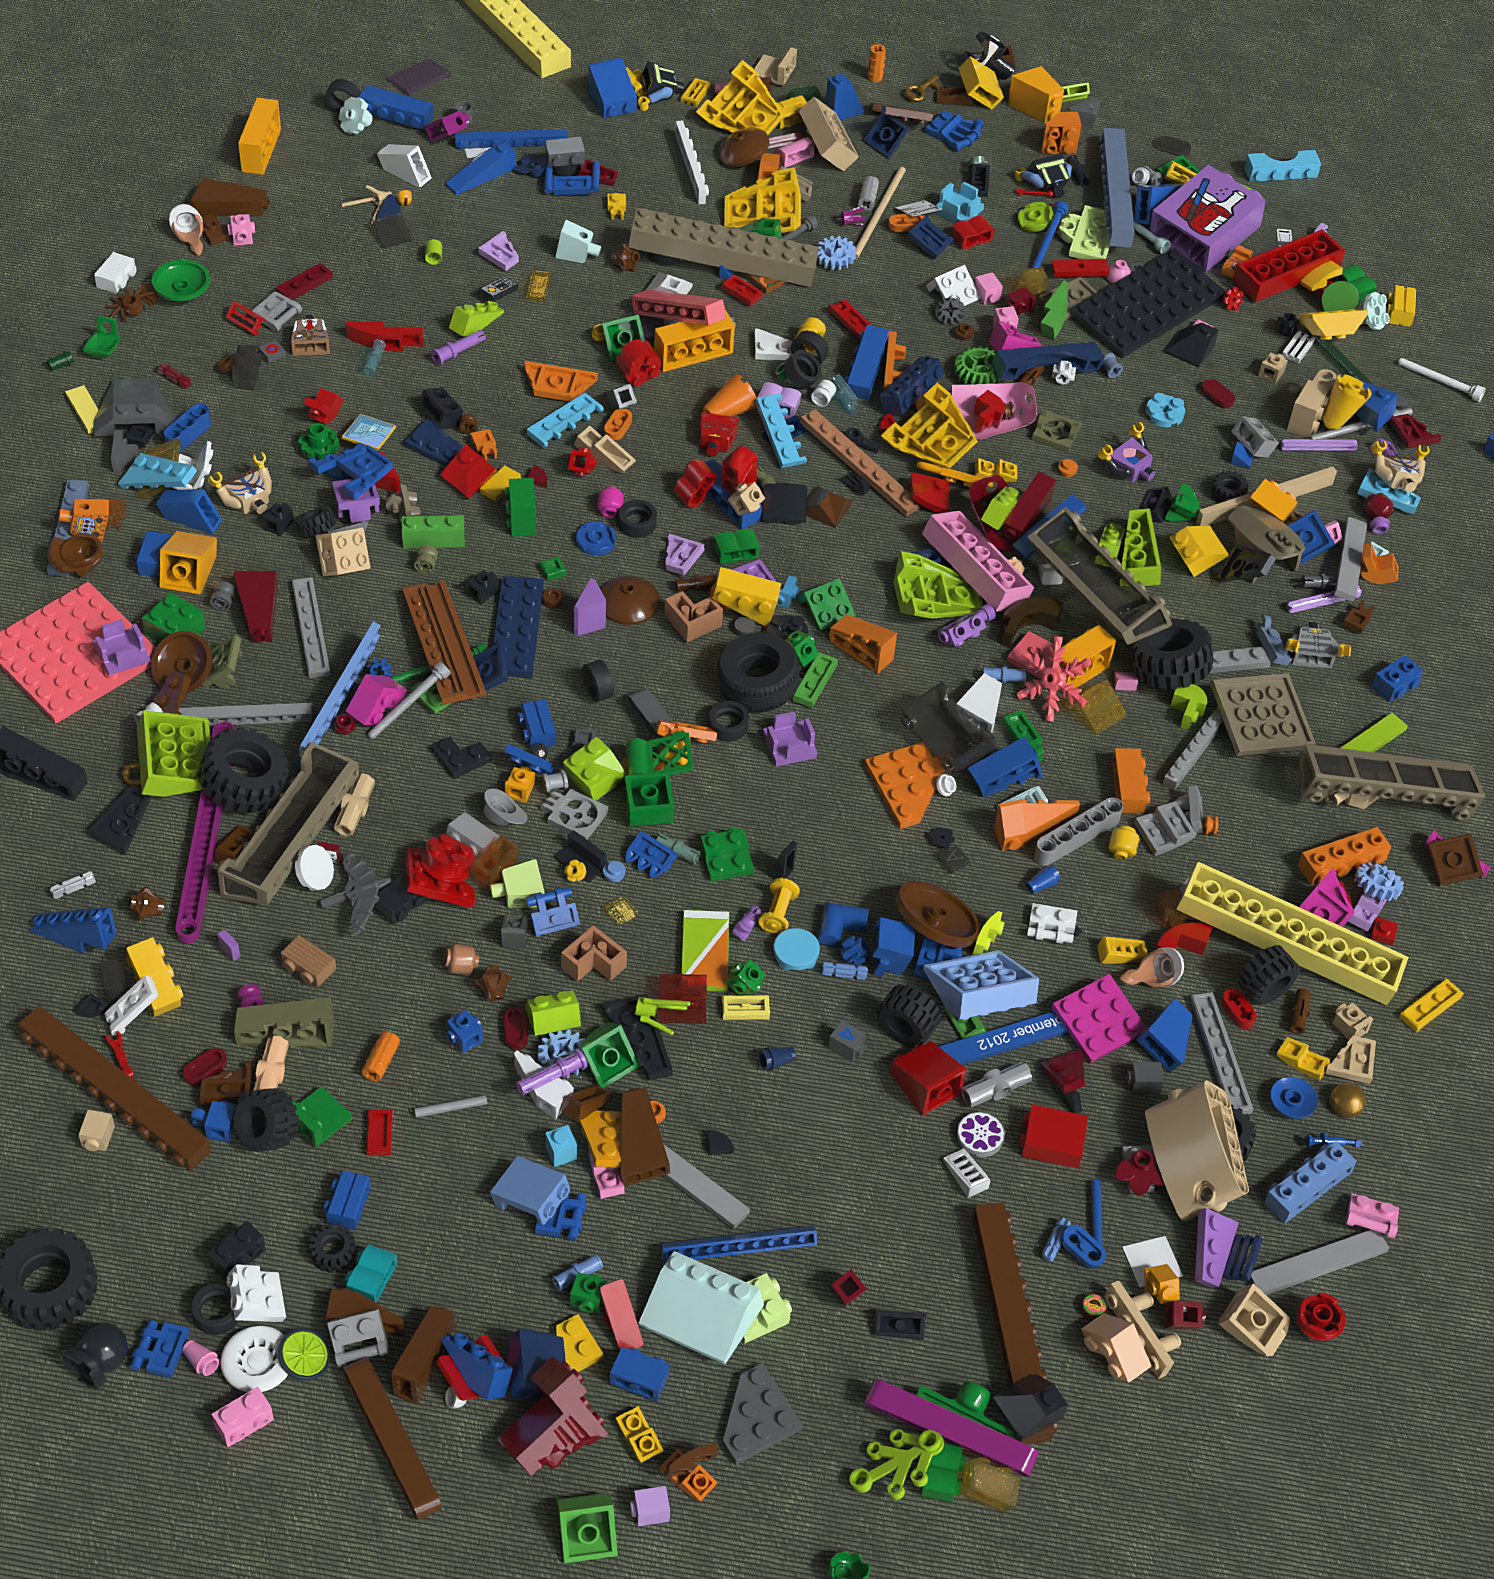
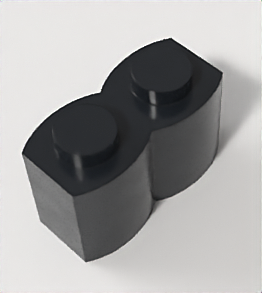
M406 873L396 878L390 886L377 894L379 901L374 904V909L389 922L395 924L398 921H403L408 916L410 910L420 907L425 902L426 896L407 892Z

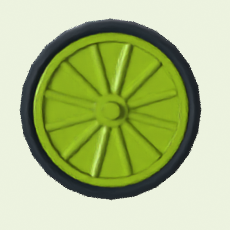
M306 1328L292 1330L281 1339L277 1353L281 1367L288 1375L297 1380L311 1381L317 1379L325 1373L330 1364L331 1354L329 1346L325 1339L313 1330Z

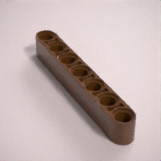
M368 1357L343 1367L347 1383L416 1520L418 1521L441 1510L442 1504Z

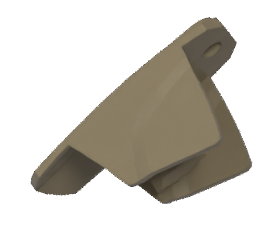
M1240 505L1230 514L1228 521L1235 529L1236 544L1269 553L1278 560L1285 559L1294 572L1298 571L1305 546L1291 528L1271 514L1256 507ZM1257 577L1248 578V581L1250 583H1255Z

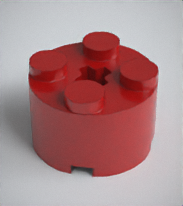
M640 339L630 341L621 348L620 356L617 354L616 363L626 379L636 387L652 378H656L661 373V360L646 340L645 342Z

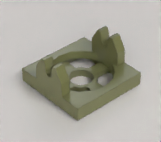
M1042 410L1032 440L1069 452L1082 427V423L1047 410ZM1052 421L1058 423L1057 426L1053 427L1045 425ZM1063 427H1070V433H1066ZM1058 430L1062 434L1057 436L1052 434V431Z
M237 635L232 636L211 649L212 667L207 679L202 684L203 687L207 688L214 683L219 688L228 690L230 685L235 686L236 681L231 673L235 670L237 657L240 658L242 655L240 637ZM227 660L226 665L221 668V665Z

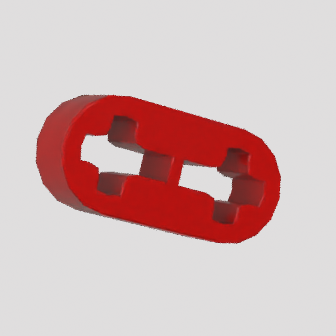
M1234 988L1227 989L1221 1000L1223 1008L1239 1028L1250 1029L1257 1018L1255 1010L1242 992Z

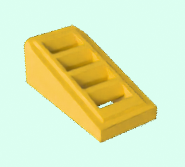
M1103 936L1097 945L1102 964L1141 962L1143 957L1148 954L1145 941Z

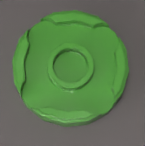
M1337 281L1330 284L1322 295V305L1325 311L1357 309L1360 304L1357 288L1347 281Z

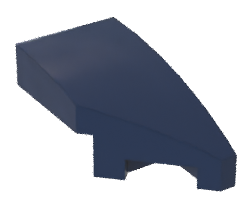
M389 194L384 201L376 219L379 223L395 226L401 209L392 194Z

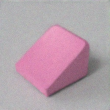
M1114 672L1115 690L1136 691L1138 678L1134 673Z

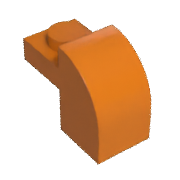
M1371 542L1363 544V553H1360L1361 576L1365 580L1377 584L1398 581L1399 567L1394 554L1377 556Z

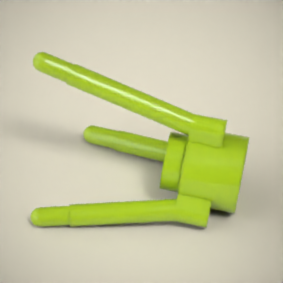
M639 997L635 1015L641 1016V1022L648 1023L673 1035V1030L650 1019V1016L655 1017L657 1007L687 1010V1006H690L691 1003L689 1001Z

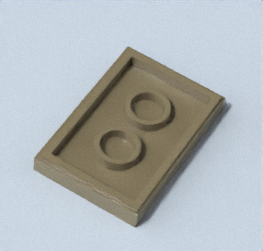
M1081 277L1067 282L1068 308L1065 320L1073 317L1070 314L1072 307L1098 293ZM1058 287L1039 295L1037 302L1044 307Z

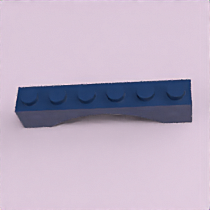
M1096 342L996 350L991 366L1001 381L1017 379L1026 370L1038 366L1058 365L1061 361L1071 362L1072 367H1076V371L1081 373L1098 372L1105 356Z

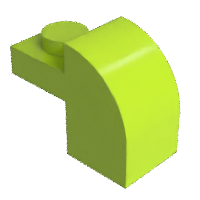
M1193 684L1189 685V687H1179L1175 690L1170 707L1185 712L1180 728L1189 730L1191 723L1195 724L1198 717L1203 718L1207 705V696L1200 687Z

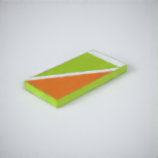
M684 910L681 990L727 992L728 985L725 983V980L728 978L729 912Z

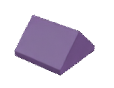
M590 578L574 607V635L576 636L606 627V599L595 579Z

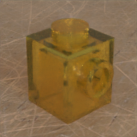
M1043 267L1021 269L1020 277L1017 280L1019 289L1026 287L1033 295L1046 293L1048 278Z

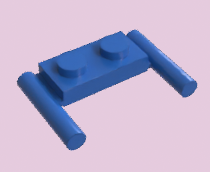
M598 161L593 162L592 176L552 177L553 166L549 167L548 163H546L544 187L546 194L554 192V195L590 194V191L597 193L599 191L600 163Z

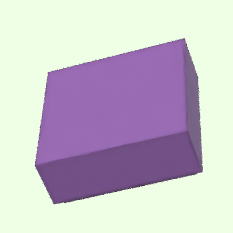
M227 931L219 932V946L234 962L240 958L239 945Z

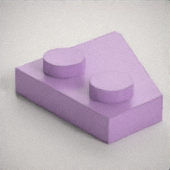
M669 534L666 570L684 576L703 553L704 544Z

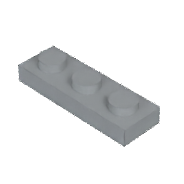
M1264 647L1213 651V668L1210 673L1269 668L1271 661Z

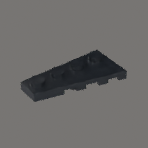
M648 994L603 1003L602 1009L611 1023L622 1026L636 1059L648 1079L651 1081L672 1076L673 1069L660 1030L648 1023L641 1022V1016L635 1015L639 997L649 998ZM650 1016V1019L656 1021L655 1017Z

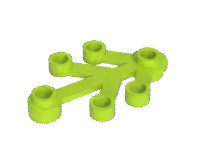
M896 1429L890 1434L893 1446L900 1448L905 1444L913 1445V1448L902 1450L883 1446L879 1442L870 1443L867 1447V1453L872 1460H879L882 1457L890 1458L891 1460L869 1472L863 1468L854 1470L849 1478L852 1487L857 1492L865 1493L870 1490L874 1481L897 1469L893 1481L887 1487V1491L892 1499H901L905 1494L903 1484L912 1460L919 1456L917 1468L911 1472L910 1477L915 1486L922 1487L928 1482L926 1471L932 1456L937 1455L943 1449V1437L933 1430L924 1431L919 1436ZM898 1436H902L900 1440L895 1441ZM879 1449L878 1452L872 1453L873 1450ZM919 1475H923L921 1479L916 1480ZM900 1488L898 1492L893 1493L894 1489Z

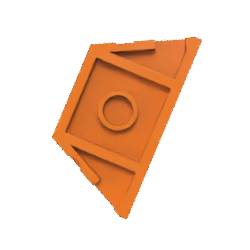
M525 361V371L534 396L571 402L598 380V373Z

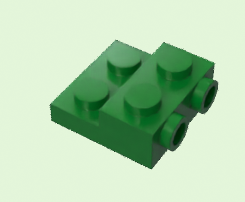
M731 827L726 832L721 833L711 830L701 836L700 848L710 882L754 875V867L749 853V843L744 829L738 830L737 827Z

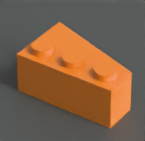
M846 614L831 627L829 642L878 674L894 659L897 632Z

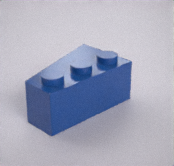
M1025 737L1014 740L1005 748L994 751L990 756L976 761L972 766L968 767L971 779L983 797L1007 790V785L1016 782L1019 785L1024 784L1027 778L1036 776L1039 779L1043 777L1037 754Z

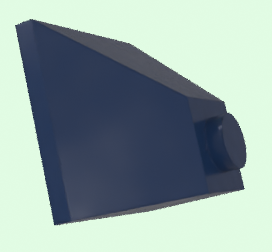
M881 113L864 141L890 159L910 128L892 115Z

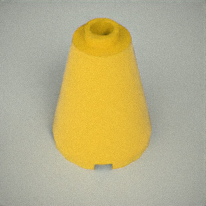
M1345 374L1343 377L1337 376L1323 417L1324 425L1328 429L1341 428L1370 398L1371 390L1369 388L1365 390L1362 387L1363 382Z

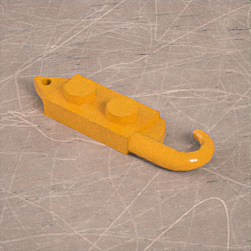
M917 462L916 464L920 469L945 476L944 480L956 483V480L964 481L963 485L968 487L973 482L982 479L978 476L926 462ZM990 482L987 486L992 487L993 482Z

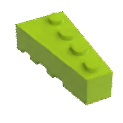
M1150 509L1130 510L1121 568L1123 570L1128 569L1134 576L1133 580L1136 583L1140 581L1144 586L1160 585L1161 564ZM1120 581V588H1130L1124 581Z

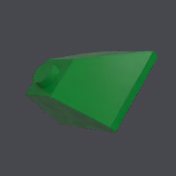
M639 314L624 316L601 323L610 361L616 360L617 354L620 356L621 348L628 342L636 339L645 342Z
M606 1023L591 1032L580 1047L597 1085L602 1088L607 1087L640 1066L620 1024Z

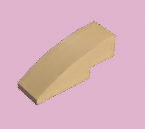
M591 426L579 434L574 442V446L577 448H589L590 453L595 454L598 463L620 473H624L636 461L607 434L602 437Z

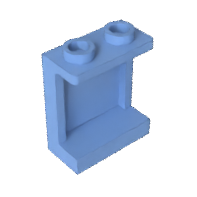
M517 1156L490 1191V1194L497 1208L505 1210L508 1205L535 1215L539 1224L545 1225L548 1219L554 1215L562 1200L568 1196L570 1186L565 1174Z

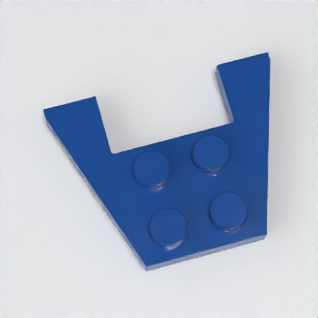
M369 445L345 450L343 455L327 454L325 459L317 461L315 458L308 459V466L318 474L337 466L353 477L355 480L343 485V491L354 500L393 469L392 461Z

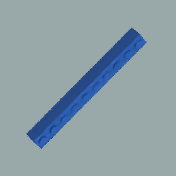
M567 129L455 133L456 149L492 148L503 142H506L511 147L545 146V140L566 139L568 134Z
M814 1226L663 1243L661 1244L662 1260L666 1263L674 1251L696 1260L817 1245V1232Z

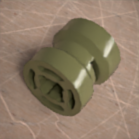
M430 545L420 546L414 568L422 574L432 573L438 558L437 549Z

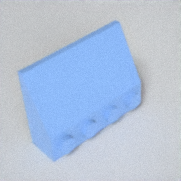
M1000 950L923 966V970L946 1009L959 1019L965 1020L972 1016L988 1015L991 1012L1007 1011L1015 1007H1026V1005L1034 1004L1037 1001L1039 978Z

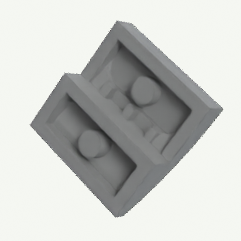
M1176 802L1158 806L1154 813L1137 817L1134 822L1154 856L1173 850L1192 840L1197 835Z

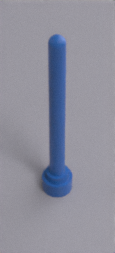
M1057 201L1053 207L1054 217L1033 263L1032 269L1034 271L1039 270L1058 223L1068 212L1069 206L1063 201Z

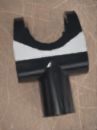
M980 31L976 35V39L981 43L984 51L981 53L964 51L961 55L962 60L965 62L971 56L1005 79H1008L1013 73L1015 65L1002 57L1006 51V46L995 37Z

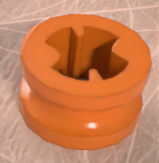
M1206 815L1204 819V834L1208 835L1211 832L1212 835H1216L1218 831V816L1214 815L1213 818H1210L1209 815Z

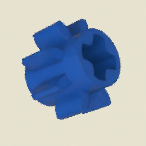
M386 657L381 662H379L378 658H374L375 664L367 665L370 669V675H379L377 668L382 666L384 673L379 676H394L390 672L391 667L394 665H389L386 662Z
M853 935L842 943L844 947L841 948V954L847 963L854 961L857 966L868 958L869 946L863 938L856 940Z

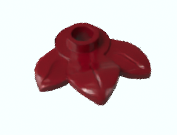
M1146 1150L1134 1152L1131 1159L1122 1161L1116 1171V1180L1129 1181L1132 1192L1137 1196L1146 1194L1150 1189L1151 1183L1158 1186H1163L1164 1184L1159 1166L1155 1164L1152 1154ZM1142 1160L1146 1165H1140L1138 1161Z

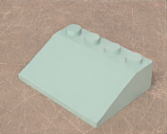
M674 1251L660 1271L640 1318L639 1326L726 1364L764 1306L760 1288Z

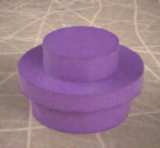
M1376 517L1370 522V528L1373 533L1382 534L1389 530L1390 521L1385 517Z

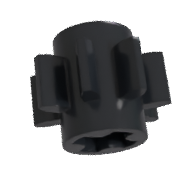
M1284 313L1283 317L1279 316L1277 319L1276 330H1279L1283 336H1292L1293 332L1297 333L1299 330L1300 319H1297V316L1293 313Z

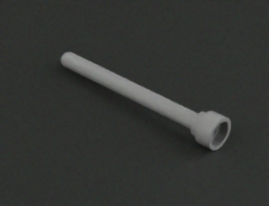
M441 661L433 666L432 674L368 732V737L370 739L376 738L438 679H446L451 674L449 669Z

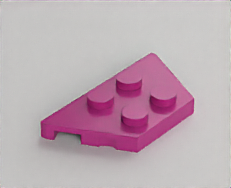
M1333 868L1299 907L1341 927L1355 913Z

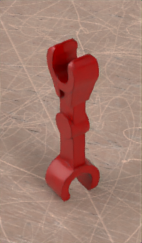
M116 1031L118 1037L116 1040H110L107 1034V1045L115 1052L121 1070L135 1081L132 1068L129 1066L126 1054L122 1049L123 1039L121 1033Z

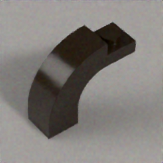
M1029 597L1012 604L1005 611L1002 619L1000 635L1003 637L1002 645L1010 648L1018 630L1027 625H1040L1054 630L1061 616L1063 602L1046 597Z

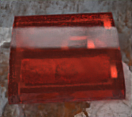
M660 974V1000L689 1001L691 1004L687 1006V1010L660 1008L659 1023L706 1024L707 975Z

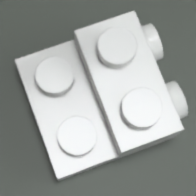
M235 1265L227 1276V1285L230 1287L231 1292L230 1305L234 1311L235 1320L283 1322L286 1318L279 1273L260 1271V1266Z

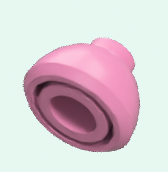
M1117 260L1116 263L1109 267V274L1106 278L1114 284L1131 274V270L1124 260Z

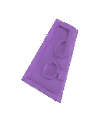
M1207 1208L1200 1209L1198 1214L1195 1281L1214 1288L1220 1285L1239 1222Z

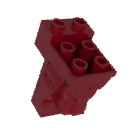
M553 1356L530 1377V1380L544 1396L497 1439L508 1454L531 1476L538 1469H541L544 1464L552 1469L558 1468L567 1455L578 1451L584 1444L588 1446L608 1435L602 1427L605 1424L604 1420L596 1412L592 1411L590 1408L591 1404L583 1396L587 1392L581 1384L584 1381L583 1377L575 1369H572L565 1360L560 1363Z

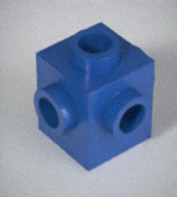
M468 1010L454 1014L447 1021L446 1036L452 1044L455 1043L462 1053L483 1042L481 1023L476 1016L472 1017Z

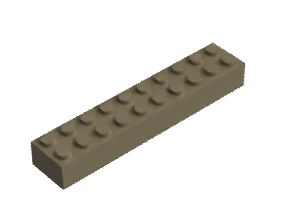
M645 208L636 209L628 248L720 267V265H723L725 269L808 287L812 285L819 247L811 244H802L792 240L779 239L774 236H765L756 232L742 231L737 228L733 229L719 224H710L701 220L687 219L682 216L678 217Z

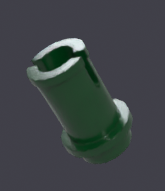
M63 351V354L47 359V363L52 371L67 364L70 366L74 362L70 351Z

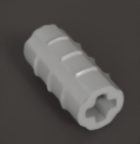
M867 176L862 183L858 206L863 207L865 211H870L875 204L879 181L876 177Z

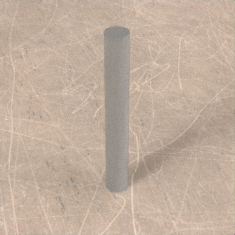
M486 1095L414 1108L415 1117L487 1105Z

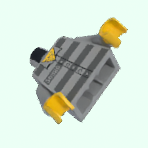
M1309 622L1306 627L1300 628L1299 634H1294L1287 640L1285 650L1294 651L1292 665L1332 669L1336 656L1350 657L1351 646L1347 644L1339 645L1332 638L1328 629H1319L1318 623Z

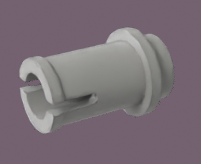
M1145 166L1149 172L1148 181H1150L1151 185L1161 184L1163 181L1162 174Z

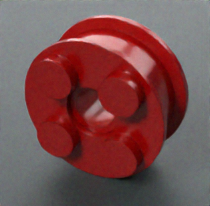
M446 834L431 838L427 842V853L421 858V866L430 876L448 883H459L468 878V867L473 864L475 859L472 847Z

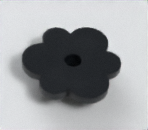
M937 827L936 831H931L929 834V838L933 840V845L944 849L948 848L950 843H953L955 840L952 836L953 831L949 828Z

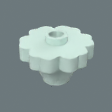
M350 97L345 101L344 107L340 109L339 120L342 121L341 128L344 132L358 134L363 131L364 127H368L371 124L372 115L366 110L368 104L364 99Z

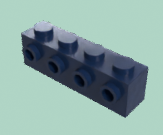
M920 356L879 395L883 412L903 415L925 391L943 376L940 358Z

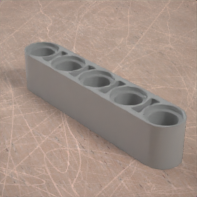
M1108 798L1041 837L1037 841L1034 860L1042 866L1050 865L1116 826L1121 818L1123 803L1117 798Z

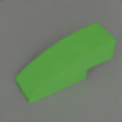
M1065 280L1044 306L1045 317L1041 321V334L1054 340L1060 332L1067 314L1068 288L1067 281Z

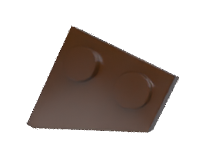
M172 671L160 692L155 696L153 703L157 704L163 713L182 715L178 710L180 702L184 703L186 700V692L191 679L184 674Z

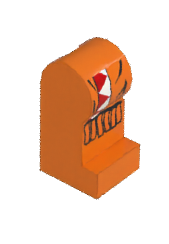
M1238 245L1234 253L1223 265L1221 274L1233 279L1236 265L1250 259L1253 251Z

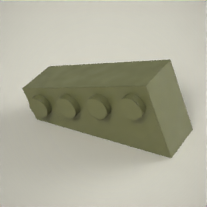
M331 997L237 1008L234 1029L236 1045L266 1046L268 1038L280 1036L288 1041L289 1046L332 1047L334 1016Z

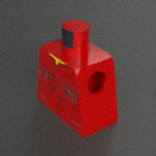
M702 412L700 447L706 449L707 454L710 456H716L718 452H728L738 432L739 418Z

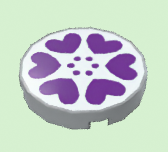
M975 1112L963 1117L958 1125L956 1137L961 1148L965 1149L968 1154H976V1157L982 1158L992 1156L1000 1150L1004 1142L1005 1131L1003 1125L996 1117L989 1113Z

